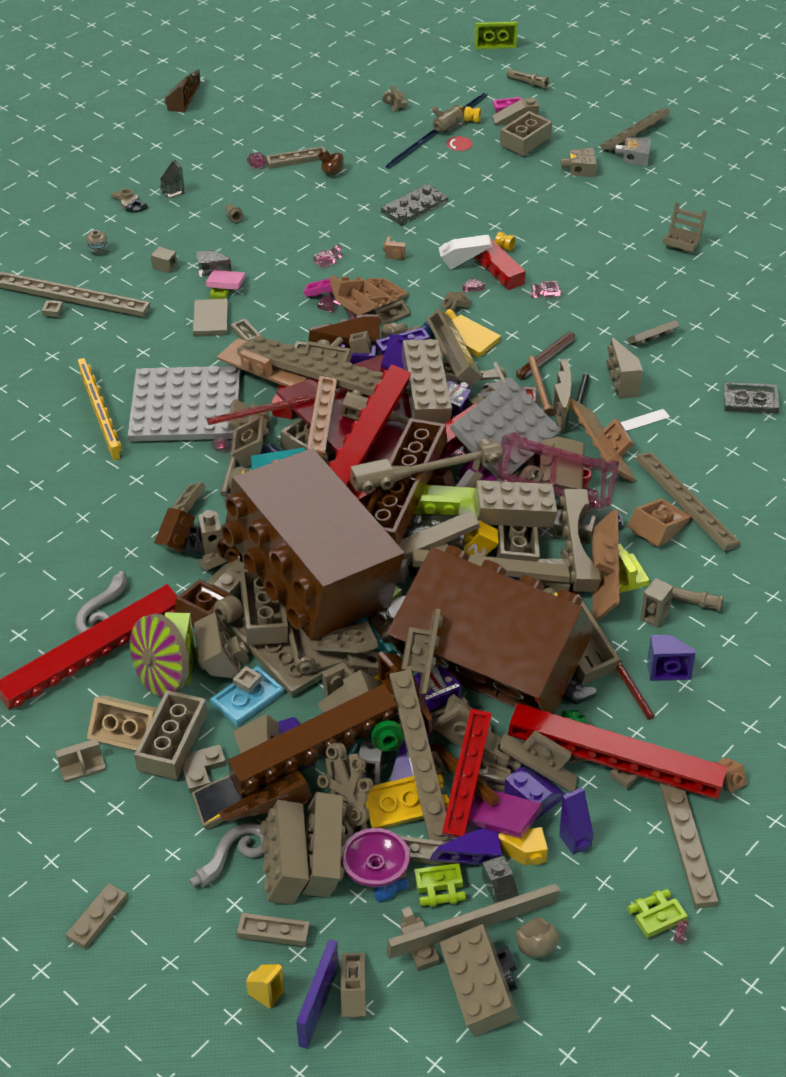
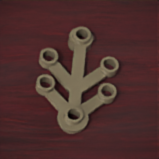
M332 743L326 749V755L330 760L334 761L341 783L332 779L328 774L320 775L317 783L321 788H330L346 796L349 804L343 802L342 805L346 806L345 813L348 814L349 821L356 826L363 825L369 818V810L365 805L369 792L373 788L371 779L364 778L359 780L361 772L365 768V760L357 757L350 761L352 773L349 778L343 762L346 756V748L342 743ZM357 785L358 789L360 790L358 800L355 795Z

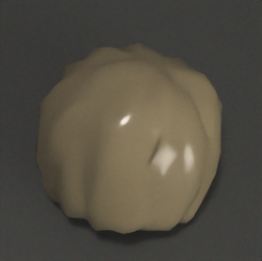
M536 917L527 922L515 932L520 951L533 959H539L551 954L559 944L558 930L554 925L549 924L541 917Z

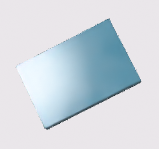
M258 666L252 670L262 675V681L251 693L242 690L232 683L210 699V703L236 727L285 693L284 688Z

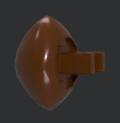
M328 150L324 153L323 151L318 153V157L321 160V169L324 173L333 175L342 170L344 163L343 154L333 153L330 155Z

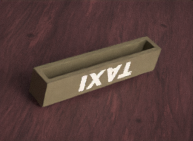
M438 308L427 318V321L454 374L461 382L467 383L470 388L482 378V375L452 319Z

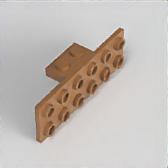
M240 338L235 340L217 356V359L286 387L311 378L272 366L270 359L244 349L239 353L240 355H237V348L248 342Z
M571 398V410L578 415V421L586 428V434L593 439V445L600 450V456L608 463V469L613 474L618 473L624 480L628 479L635 482L636 478L622 458L634 443L621 422L614 419L604 429L592 410Z
M617 510L610 512L592 531V562L594 567L599 569L601 578L597 592H593V617L596 622L605 617L620 602L619 519Z

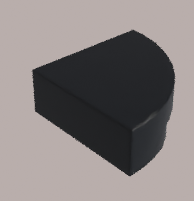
M134 199L125 208L126 212L137 213L146 210L148 206L147 203Z

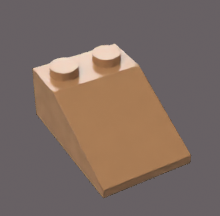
M660 498L636 507L627 528L632 530L633 534L647 539L651 545L660 546L667 543L692 517Z

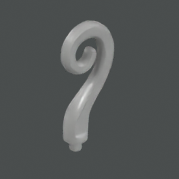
M119 571L118 574L114 575L106 590L93 597L80 608L75 619V626L79 634L89 629L86 626V619L92 611L113 601L122 594L128 583L124 571ZM102 611L95 612L90 616L89 623L94 625L97 621H103L110 617V615Z
M243 823L230 829L219 842L211 861L194 871L195 876L189 879L190 885L192 887L197 885L204 887L213 882L223 870L231 845L240 837L242 838L238 842V850L243 856L251 859L263 856L264 853L261 851L263 835L260 833L261 824ZM248 835L259 837L261 844L256 848L248 847L251 842V838Z

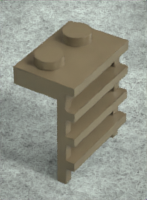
M676 202L670 230L663 238V244H666L669 248L677 247L684 252L690 253L700 246L699 242L702 237L707 210H703L702 214L678 208L679 203ZM677 213L701 219L700 224L677 218ZM675 222L698 228V233L675 227Z

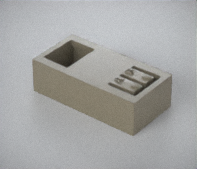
M582 602L581 606L587 614V621L592 633L587 648L576 668V680L581 685H584L614 672L620 658L585 603Z

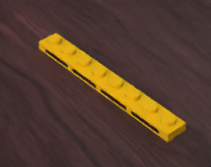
M84 358L78 359L82 380L113 461L119 460V452L122 451L120 441H116L118 440L115 429L112 430V420L108 418L107 407H104V400L100 396L95 376L91 375V366L86 364Z

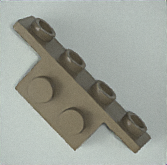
M441 609L433 610L429 630L414 627L408 628L401 670L411 669V672L422 674L418 695H425L431 689L432 679L429 676L430 670H433L435 667L436 658L433 657V652L439 644V636L436 635L437 629L441 628L443 616L440 615Z
M534 731L524 743L519 742L508 734L503 735L500 749L507 755L514 757L525 766L534 769L542 776L559 784L562 788L570 792L575 790L577 776L562 767L570 759V751L537 731Z

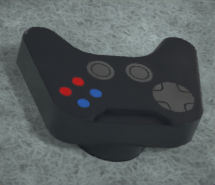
M575 670L563 697L566 701L576 705L594 698L597 690L594 687H584L576 680Z

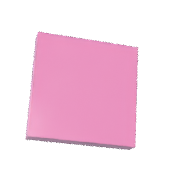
M213 270L206 281V287L238 290L246 278L245 272Z

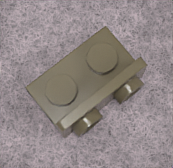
M344 662L322 672L325 698L344 685L343 679L355 673Z

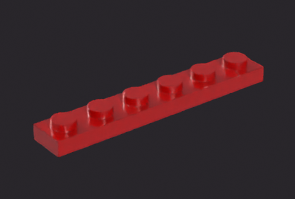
M470 709L442 835L459 838L466 834L492 713Z

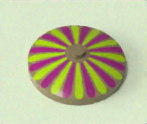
M151 614L140 618L134 625L130 638L131 660L139 680L149 692L159 697H163L166 690L173 692L181 691L188 677L189 658L186 644L180 631L170 619L160 614Z

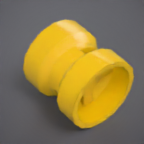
M466 106L464 121L479 123L481 108L472 109Z
M499 232L495 238V243L506 251L511 252L513 250L516 237L512 235L507 236L505 233Z

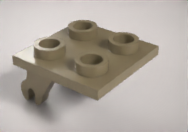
M497 362L493 363L494 369L480 371L482 375L480 381L501 380L485 383L482 386L483 389L492 387L496 390L509 379H505L507 377L503 367L499 368Z

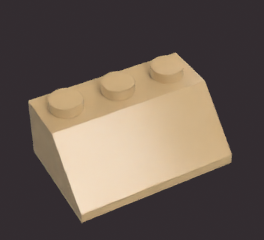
M105 695L95 697L87 739L97 738L98 742L136 751L157 708Z

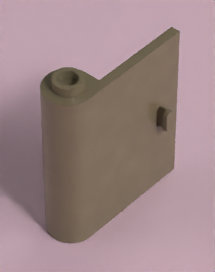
M287 618L288 635L297 672L309 674L331 668L342 662L345 663L347 652L312 650L309 637L301 628L295 629Z

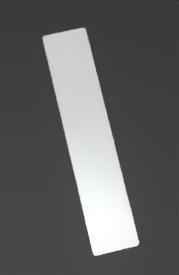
M664 409L623 421L621 424L628 431L670 416Z

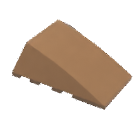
M336 276L329 277L335 300L357 315L372 313L375 310L400 301L409 294L391 281L383 278H368L366 281L361 277H356L355 280H349L347 276H342L341 279H337Z

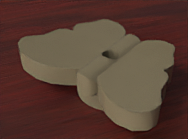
M126 188L111 193L112 198L121 201L124 209L134 199L139 200V196L134 194L131 189Z

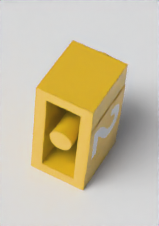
M478 521L480 528L464 534L456 542V547L465 551L468 555L486 556L498 545V530Z

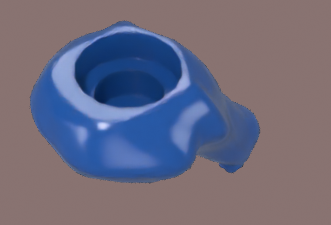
M400 879L386 886L375 887V899L379 903L392 899L396 892L409 889V879Z

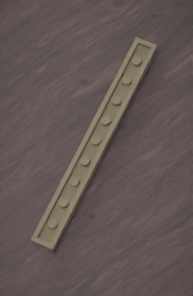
M0 271V288L144 317L150 309V302Z

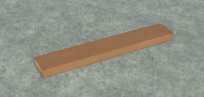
M319 376L307 450L313 448L320 457L324 458L337 379Z

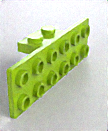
M427 485L413 515L454 518L471 510L475 514L473 499L475 488Z

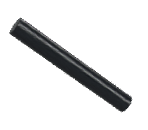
M587 373L582 376L576 399L580 404H583L590 377Z

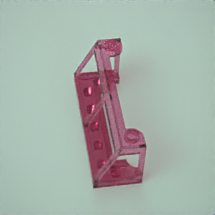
M515 432L502 436L500 445L503 456L505 445H508L504 465L503 457L498 464L497 478L502 479L504 482L541 483L506 473L512 447L552 458L549 484H553L554 494L562 496L564 489L554 486L556 459L601 471L600 499L588 496L589 504L595 509H602V507L610 505L619 466L618 461L609 460L608 463L601 458L594 459L530 441L526 437L521 438V434ZM612 471L607 497L605 498L607 472Z

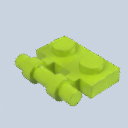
M459 863L414 869L417 892H427L428 895L426 897H419L420 907L428 905L430 908L437 907V904L442 903L452 905L457 904V901L466 900L465 891H455V888L463 887ZM435 891H448L447 894L435 895Z
M668 889L656 890L651 893V896L644 899L638 898L633 901V904L627 906L629 914L640 913L635 916V921L646 938H650L687 921L688 915L677 899L666 900L671 897ZM654 904L658 905L651 909L648 908L649 906H652Z

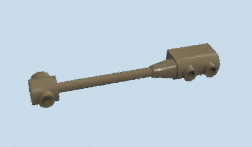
M359 390L348 391L342 404L340 415L358 421L359 413L362 408H366L368 398L363 397L362 392ZM393 411L388 421H397L407 425L410 418ZM464 446L463 450H465V454L472 453L466 446Z
M486 438L479 442L477 452L419 465L391 466L388 459L351 466L350 482L356 492L363 491L365 494L372 493L374 488L378 487L388 490L395 482L414 473L477 459L482 464L490 463V465L495 466L502 460V448L499 442H492Z

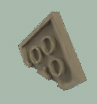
M368 621L342 627L312 641L309 639L312 650L370 653L378 648L377 640Z

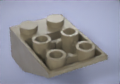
M611 338V344L608 345L609 359L606 360L607 369H610V380H613L614 392H617L619 399L640 397L643 371L640 360L615 338Z

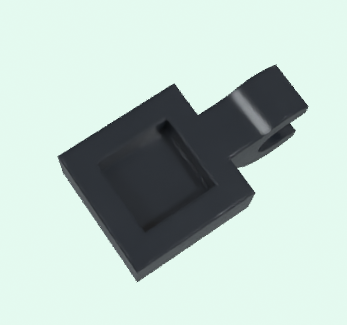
M506 946L497 950L496 953L511 992L518 989L511 973L518 969L510 948Z

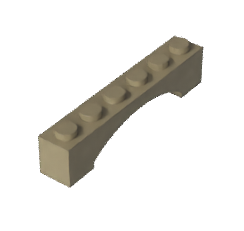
M564 489L563 495L559 497V508H562L563 537H566L567 540L565 542V552L569 554L567 558L568 568L571 569L569 581L573 583L574 591L597 592L601 580L600 571L594 567V563L585 553L578 534V522L582 516H586L589 506L587 489Z

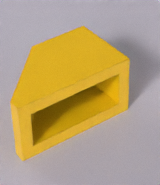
M542 827L528 829L522 838L503 833L498 834L503 854L523 865H539L547 862L548 848Z
M279 964L260 965L256 971H252L246 980L248 995L269 1009L273 1007L285 992L283 969Z

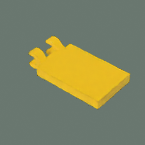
M451 309L444 312L452 319L471 354L480 358L500 342L501 336L463 315L457 317Z
M437 775L441 790L444 788L442 775ZM413 776L374 785L369 792L365 806L369 810L371 828L385 829L424 819ZM444 794L442 799L444 807L447 809L449 798L447 794Z

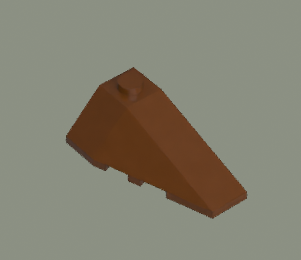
M195 70L170 90L168 96L165 97L168 111L185 112L201 83L200 70Z
M362 314L356 316L357 318L343 319L340 323H328L309 328L308 341L317 343L319 340H328L332 344L338 337H341L344 340L342 344H345V348L351 349L349 344L350 335L367 331L371 345L376 346V340L380 339L379 314Z
M381 651L378 653L379 681L381 684L385 683L389 692L394 696L389 675L405 671L401 670L403 659L398 655ZM412 672L425 729L430 734L432 733V717L423 695H418L419 686Z
M296 769L218 813L223 821L268 813L270 808L274 807L277 800L305 805L312 795L305 778Z

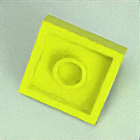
M618 544L620 566L619 593L648 586L650 580L634 554H629L623 549L621 544Z

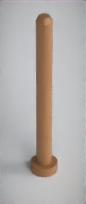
M530 356L528 360L543 405L542 410L550 417L554 415L555 410L549 403L536 359Z

